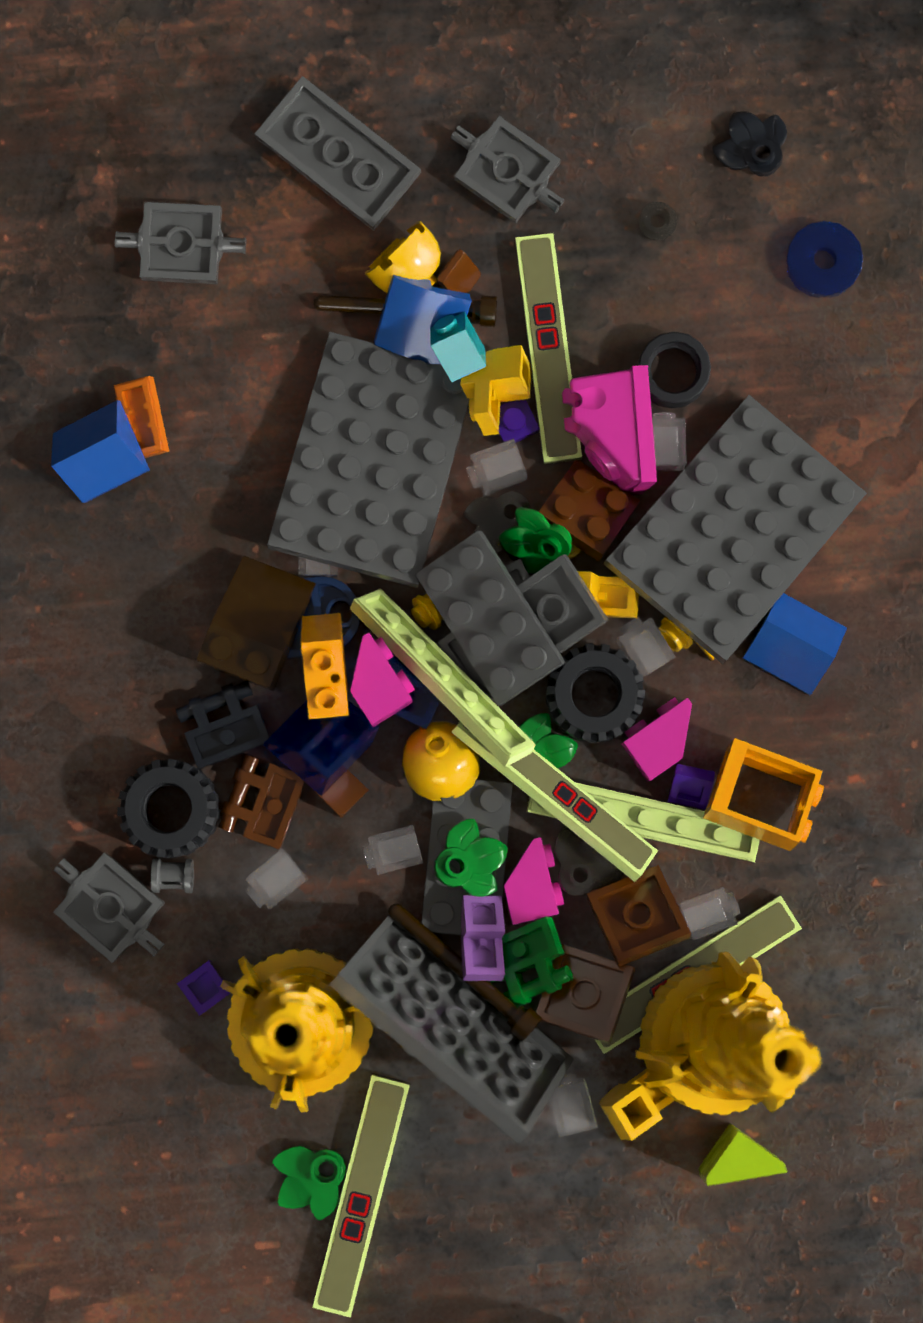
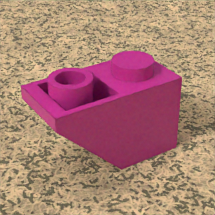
M367 633L362 637L350 692L371 725L375 727L411 704L413 700L409 693L415 689L403 670L395 673L390 666L388 660L394 656L382 637L374 641L371 634Z
M674 697L656 710L660 717L647 725L644 719H642L624 732L629 739L621 745L647 782L683 758L692 703L688 698L679 703L676 697Z
M541 837L532 839L503 886L512 925L559 914L557 906L564 905L559 882H551L548 868L555 866L550 843L543 845Z

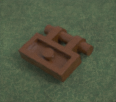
M245 754L240 769L236 768L232 779L236 781L228 802H223L220 812H223V816L218 828L233 833L238 818L245 820L248 824L243 837L281 850L307 776L271 763L265 777L255 775L260 760ZM250 785L260 789L253 810L243 808Z

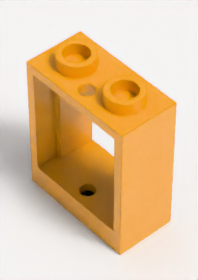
M341 613L302 616L301 648L309 719L348 716V682Z
M734 738L726 748L703 818L791 851L800 842L805 843L809 836L813 821L807 818L811 806L817 807L821 799L824 785L819 784L823 771ZM742 764L801 786L787 831L727 809Z

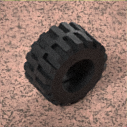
M594 643L570 650L563 657L566 663L552 671L547 682L546 705L549 708V714L564 734L566 732L577 741L597 743L613 740L627 731L641 713L642 703L645 699L642 674H639L637 671V664L633 659L629 660L625 656V652L620 649H612L610 645H594ZM589 671L605 673L615 682L618 690V698L614 708L607 714L598 717L583 714L577 709L572 699L574 682L580 675Z
M159 759L151 761L152 764L147 766L142 765L136 769L137 773L133 777L129 776L125 781L127 784L125 790L120 791L118 799H121V806L117 807L118 816H121L122 819L120 824L122 831L127 833L129 836L128 840L133 845L138 846L141 851L147 854L164 858H177L194 853L196 849L203 847L208 842L207 839L211 834H214L217 828L215 826L217 818L220 819V810H218V802L220 800L213 788L214 784L204 775V772L186 762L174 759ZM164 786H177L183 789L191 800L192 811L188 822L183 828L174 832H164L152 825L148 817V803L151 796L156 790Z

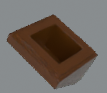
M459 249L437 277V285L441 289L469 293L479 280L481 272L467 254Z
M341 763L313 791L343 818L369 789Z

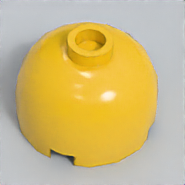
M421 221L416 222L407 229L410 235L406 239L404 237L400 239L397 237L369 266L370 270L365 272V275L383 292H388L393 275L416 280L428 279L431 281L432 286L437 281L433 274L440 264L441 251L437 240Z
M434 721L420 726L409 736L403 748L402 767L409 786L419 796L432 801H441V798L451 796L454 798L462 796L473 787L480 773V755L451 733L457 726L454 723Z

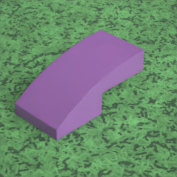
M463 895L461 945L463 981H502L505 976L502 937L505 933L502 896L476 897Z

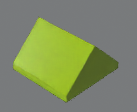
M731 1123L698 1168L699 1175L707 1186L787 1173L785 1163Z

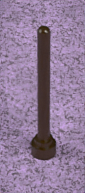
M318 296L314 300V307L319 311L382 314L386 299ZM481 296V299H474L470 305L467 317L472 318V322L480 323L481 327H495L497 296Z
M397 903L392 904L388 910L390 917L463 980L462 958L403 906ZM465 981L509 1020L507 1024L512 1028L510 1032L521 1042L532 1033L543 1019L532 1008L527 1010L523 1006L517 1007L489 981Z

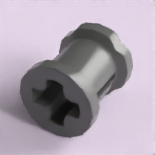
M153 858L151 867L152 893H159L161 889H184L185 893L193 892V859H186L185 862H161L160 858Z

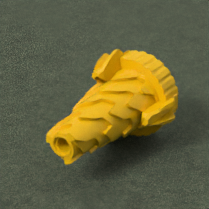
M296 948L286 950L284 953L279 952L267 957L266 961H261L255 966L251 965L246 957L243 956L238 960L243 973L240 980L236 984L223 980L220 986L222 989L233 994L231 998L232 1005L228 1009L227 1015L229 1021L227 1032L228 1038L232 1042L231 1049L233 1054L239 1059V1065L242 1069L249 1073L255 1082L259 1085H265L268 1090L275 1092L270 1105L271 1108L277 1110L282 1099L296 1101L301 1113L308 1112V1096L332 1090L336 1084H342L350 1077L351 1072L357 1070L363 1061V1056L367 1054L371 1045L370 1038L374 1033V1025L365 1014L353 1004L344 1001L339 993L330 986V983L347 964L343 960L336 959L334 955L327 952H318L317 949L306 948L299 950ZM291 1023L298 1029L299 1039L295 1045L285 1046L277 1040L276 1029L279 1024Z
M719 952L717 962L701 965L698 968L690 967L684 969L681 974L673 975L667 980L665 985H661L657 989L654 998L649 1001L645 1009L646 1015L642 1018L640 1027L642 1030L640 1048L636 1050V1058L644 1059L647 1067L646 1073L648 1077L644 1080V1083L648 1088L660 1087V1090L666 1096L673 1098L675 1102L711 1115L714 1113L730 1115L734 1111L742 1112L747 1110L749 1106L757 1105L760 1102L764 1104L769 1112L776 1111L784 1105L785 1100L794 1095L797 1086L817 1070L821 1064L820 1055L816 1046L805 1039L802 1031L789 1025V1018L787 1012L782 1008L781 1000L772 993L771 987L762 982L761 965L758 960L749 956L740 966L729 952Z

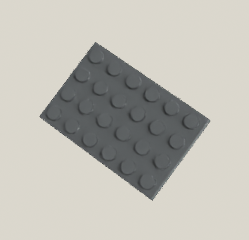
M329 332L267 544L268 549L418 588L420 581L415 574L421 571L425 565L469 406L470 398L466 397L460 385L461 379L451 382L441 364H429L421 360H414L383 349L371 342Z
M748 395L603 564L721 664H724L867 492L753 397Z
M390 915L330 983V986L339 993L344 1001L353 1004L370 1019L375 1027L384 1030L401 1045L406 1053L421 1061L433 1072L437 1079L452 1087L464 1097L468 1105L483 1113L496 1124L503 1134L510 1136L518 1144L530 1133L574 1060L538 1028H535L521 1042L510 1032L512 1028L507 1024L509 1020L391 918Z

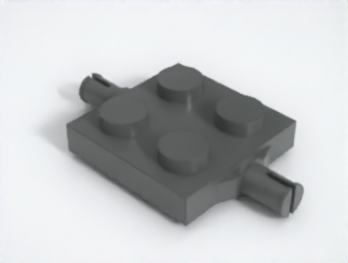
M498 116L489 130L478 138L460 125L452 133L450 139L468 150L466 161L454 175V180L514 223H517L526 209L537 200L553 210L554 213L562 206L565 199H562L547 188L548 180L559 166L561 159L501 116Z
M144 202V217L139 233L116 231L115 247L138 248L141 257L140 278L142 281L218 284L219 262L223 252L246 254V238L223 236L221 230V206Z
M104 852L91 868L82 873L66 861L65 858L59 862L61 866L57 865L53 871L59 874L71 886L68 889L66 898L54 910V914L111 963H114L127 947L136 942L151 953L153 957L157 955L159 951L156 948L160 950L165 944L147 929L151 919L165 904L162 899L155 893H152L148 887L107 852Z

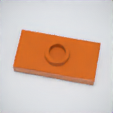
M146 376L114 385L116 399L121 401L144 457L147 458L170 452L154 377Z

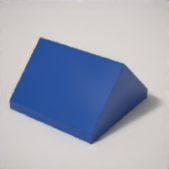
M119 400L53 433L51 467L82 503H86L150 471Z
M783 593L767 612L742 659L810 696L835 659L847 627Z

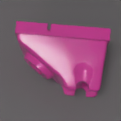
M648 365L632 366L629 370L571 379L569 383L570 388H565L562 391L563 404H569L573 407L571 409L572 416L564 418L565 430L579 438L585 446V453L589 461L604 478L612 480L621 490L631 495L643 494L657 482Z

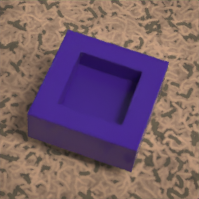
M526 399L509 401L500 406L499 436L505 448L540 431Z
M677 764L669 789L668 802L706 810L714 783L715 772Z
M211 960L177 983L199 1016L230 994V992L220 987L224 979Z

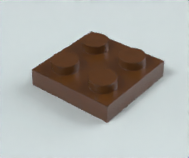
M576 459L539 512L543 514L549 524H559L565 527L571 534L572 544L600 562L638 506L640 500L621 490L616 484Z
M659 865L645 870L635 882L627 877L587 893V901L618 967L691 937L690 929Z
M561 944L565 955L555 958L553 967L557 970L566 965L569 966L573 973V980L562 984V988L550 994L546 991L543 992L536 1013L543 1018L541 1022L611 1044L635 973V968L626 964L618 967L616 961Z

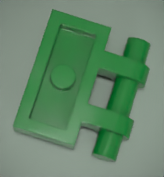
M543 917L503 935L505 976L502 981L506 980L509 990L502 994L518 1007L531 1002L532 997L545 991L548 994L558 991L562 988V984L573 980V973L569 966L566 965L555 970L551 961L565 955L553 918ZM536 967L539 977L525 983L521 973ZM491 981V982H493V983H500V982H502V981Z

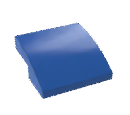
M393 275L374 338V344L414 360H421L429 364H441L430 345V328L445 316H456L463 312L468 315L472 302L470 294L432 287L431 281L428 279L416 280Z

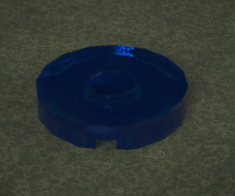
M828 221L809 224L797 232L788 247L786 256L787 271L792 282L802 292L817 298L839 296L850 289L861 273L863 263L860 242L852 231L839 223ZM819 251L829 252L834 258V266L830 269L819 268L815 264L814 255Z

